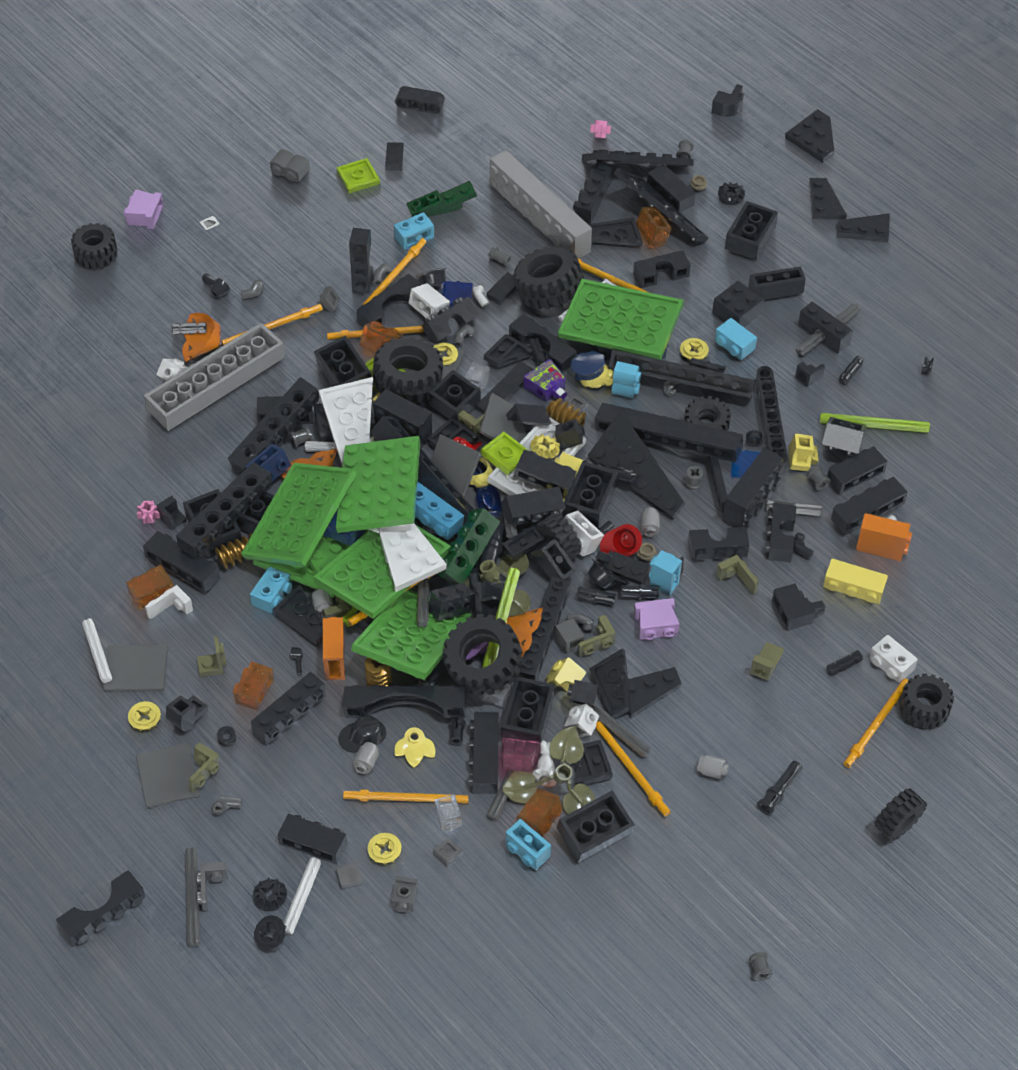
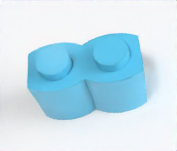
M617 361L613 373L612 394L631 399L634 398L635 394L638 395L640 390V384L638 383L641 378L639 366Z

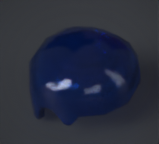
M489 485L481 487L477 491L475 500L479 509L484 508L490 514L501 510L500 495L496 488Z

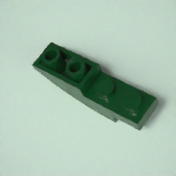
M468 181L440 194L438 190H435L407 202L406 205L412 217L423 212L427 217L463 208L462 203L477 197L471 181Z

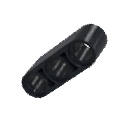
M402 86L396 96L395 104L404 109L438 114L441 111L445 97L440 92Z

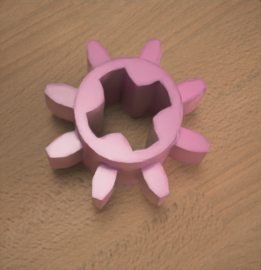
M595 120V125L591 124L590 132L594 133L595 138H606V134H610L611 126H607L608 121Z
M153 500L143 501L140 506H137L138 519H143V524H153L156 519H160V514Z

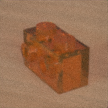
M644 207L641 209L636 221L638 229L650 245H665L672 228L656 207Z
M372 321L364 325L359 346L376 352L385 342L389 343L394 338L397 340L399 337H403V334L399 333L395 328H386L381 323Z
M161 565L151 568L140 576L133 577L130 581L126 582L128 593L139 609L144 608L150 601L163 595L166 590L173 588L171 578Z
M251 661L248 668H244L240 682L236 683L233 688L235 703L258 711L275 680L273 668Z
M538 788L516 817L517 821L519 819L523 820L543 837L550 830L554 820L562 813L560 797Z

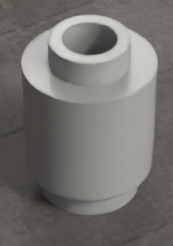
M646 508L641 514V533L648 537H653L660 532V515L655 508Z
M316 589L312 593L314 609L323 618V610L334 606L333 600L323 589Z
M365 742L360 746L352 762L357 772L361 774L371 772L379 756V749L375 744Z
M701 755L697 771L702 772V775L722 779L723 776H727L729 764H726V759Z

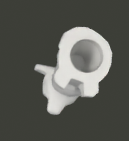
M544 740L540 743L539 753L541 757L538 760V767L533 771L537 782L549 777L555 770L553 758L549 753L550 742ZM552 779L542 784V786L553 787L557 782Z

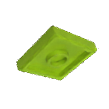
M368 158L336 167V171L348 193L380 184V179Z
M502 432L484 446L480 453L506 475H510L515 471L524 449L529 450L507 433Z

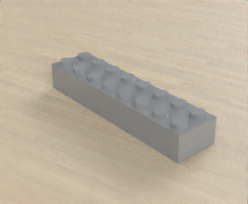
M507 150L490 158L489 183L500 192L502 197L506 198L513 207H516L524 217H527L535 227L539 228L544 236L553 241L555 246L570 249L579 259L591 253L592 228Z
M260 323L145 394L146 410L169 431L285 358L284 343L264 324Z

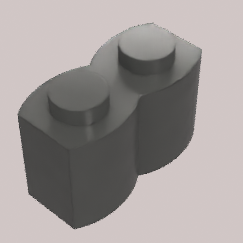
M281 149L270 161L271 171L275 175L287 177L290 181L300 182L310 170L308 159L300 155H294L284 149Z

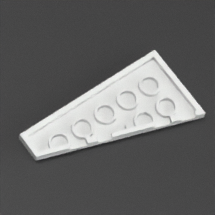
M373 377L319 390L320 399L342 468L345 445L370 442Z

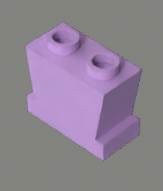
M135 189L133 196L131 195L129 198L128 207L124 210V218H126L127 225L147 226V229H154L164 206L162 193L155 192V194Z
M674 598L635 603L634 617L635 620H639V640H651L658 637L678 635L680 624L674 613Z

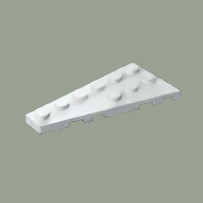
M550 418L551 424L549 426L536 425L520 444L529 451H532L530 443L535 435L540 436L542 433L544 436L549 435L551 439L556 438L555 428L560 423ZM496 468L487 479V482L509 496L541 490L538 486L514 477L515 471L510 475H506L499 468Z
M415 524L377 528L384 555L389 565L390 575L394 582L395 592L446 569L444 560Z

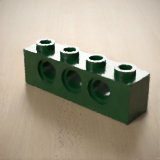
M484 508L474 509L468 514L467 522L459 529L458 537L451 543V547L448 549L450 552L443 558L446 563V569L437 574L452 586L465 582L500 523L498 519Z

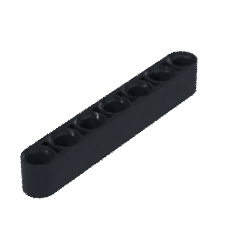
M761 366L757 369L755 386L765 447L767 450L783 458L782 466L784 469L781 473L783 475L786 472L788 455L774 373L770 367Z

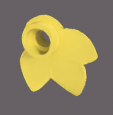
M416 727L408 729L405 732L404 738L397 741L394 749L395 756L405 755L407 762L413 768L421 762L423 755L428 758L435 757L433 742L425 738L423 731ZM411 735H418V739L412 740Z

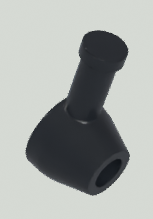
M208 273L203 274L202 281L212 285L210 292L215 297L219 298L230 291L228 284L221 278L214 279Z

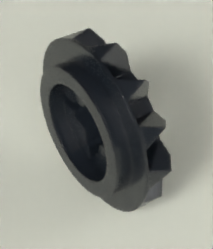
M730 181L729 184L723 183L722 186H719L718 196L726 203H738L744 199L745 190H743V186L738 185V182L732 184Z
M268 877L267 880H260L259 884L254 886L253 900L261 909H277L286 901V887L278 879L275 880ZM273 888L274 895H270L266 899L265 891L269 892Z
M266 916L256 925L254 931L255 942L264 950H276L279 945L283 944L282 941L287 936L285 933L287 926L277 916ZM270 929L277 930L273 933V938L267 935L270 933Z

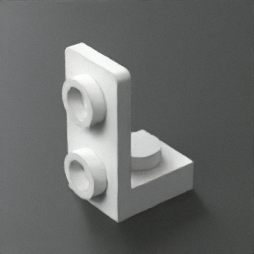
M176 585L145 606L147 617L152 619L172 604L178 610L182 609L186 614H189L193 611L191 599Z

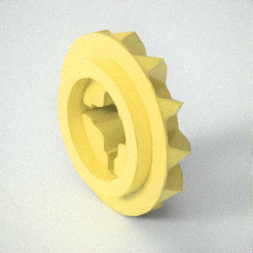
M698 338L686 339L680 346L682 358H687L688 361L691 358L703 360L709 352L706 342Z
M449 343L434 345V348L439 352L447 350L449 357H443V366L451 365L456 361L458 351L455 346Z
M541 433L540 436L535 435L533 440H531L530 448L539 456L552 459L559 454L560 443L556 442V438L551 439L549 435L544 436Z
M139 702L128 713L129 723L133 729L137 728L140 731L145 729L150 731L151 727H157L158 721L161 720L160 709L152 702ZM140 714L144 716L148 714L149 720L145 718L141 720Z
M380 833L369 841L368 853L370 859L372 858L376 863L379 862L386 865L389 862L394 863L395 859L400 857L401 842L395 835ZM388 845L389 852L385 851L381 854V848Z

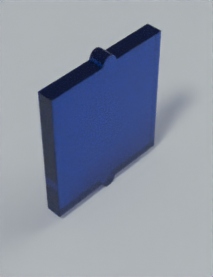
M446 281L443 285L442 296L450 301L449 307L453 305L452 301L461 296L463 299L466 297L471 299L473 283Z
M741 451L737 462H731V478H741L760 452Z

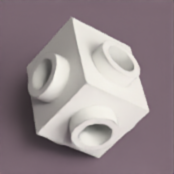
M162 359L156 375L166 382L188 367L179 359Z
M587 704L574 706L569 711L564 727H576L580 738L591 736L596 728L599 715Z

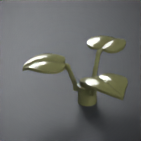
M526 554L514 561L507 555L498 566L492 560L484 561L480 565L482 572L480 574L481 582L485 583L486 580L490 583H501L499 576L507 577L510 568L519 569L520 575L523 574L529 567V560ZM468 578L465 580L464 584L470 589ZM515 590L508 617L523 615L529 610L531 601L525 591Z
M572 726L560 731L551 740L549 745L550 756L553 759L560 760L561 764L554 770L552 775L535 783L536 779L531 771L526 769L516 770L509 776L503 786V793L514 802L528 804L539 796L536 786L554 779L557 783L567 784L569 793L562 800L563 809L567 814L595 800L592 790L584 784H577L573 790L571 789L570 778L573 771L568 764L578 762L584 752L583 743L576 727Z

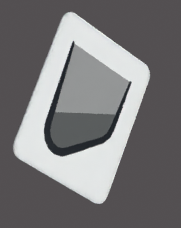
M214 216L200 221L205 230L220 224Z

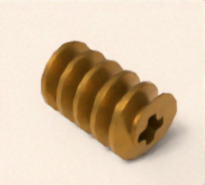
M562 398L557 399V401L553 400L547 406L546 410L549 417L561 424L577 419L579 425L584 426L586 412L580 414L579 408L574 411V405L568 407L569 403L567 401L562 404Z
M251 533L248 534V539L242 536L241 542L239 539H235L234 545L232 542H228L227 548L223 544L220 545V551L215 547L216 555L225 569H228V562L235 566L236 559L239 563H242L243 556L241 553L252 536Z
M367 657L365 659L366 686H391V667Z

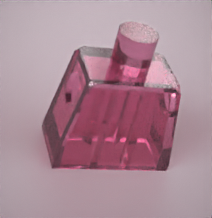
M502 738L500 755L502 769L516 772H532L540 758L541 742Z

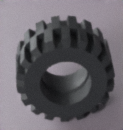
M89 223V225L81 226L82 228L76 229V232L72 234L71 244L74 258L80 266H85L88 269L104 268L105 265L108 266L110 262L115 260L118 250L115 234L110 227L104 224L100 225V223Z
M927 673L922 674L920 677L918 674L914 676V679L910 678L905 684L899 707L902 711V716L907 717L906 721L908 723H914L913 726L915 727L922 726V729L927 727L935 729L936 725L940 727L943 722L947 721L954 696H952L953 690L949 689L950 685L947 682L944 683V679L941 677L938 679L935 677L936 675L931 674V676H928ZM918 698H928L935 705L923 704Z

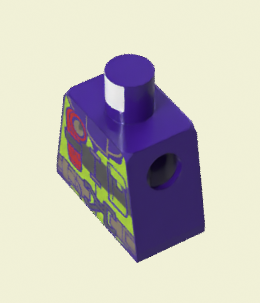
M551 359L524 375V389L541 400L548 402L554 397L557 399L562 398L563 400L566 398L567 392L564 391L566 379Z

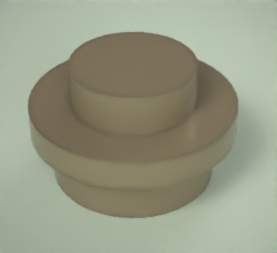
M695 175L690 181V186L694 190H704L707 187L706 178L702 175Z
M643 543L637 551V555L643 561H651L656 556V549L651 543Z

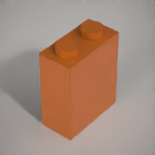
M865 513L856 551L901 561L903 554L907 555L912 537V532H909L910 524Z
M343 617L323 618L325 680H345Z

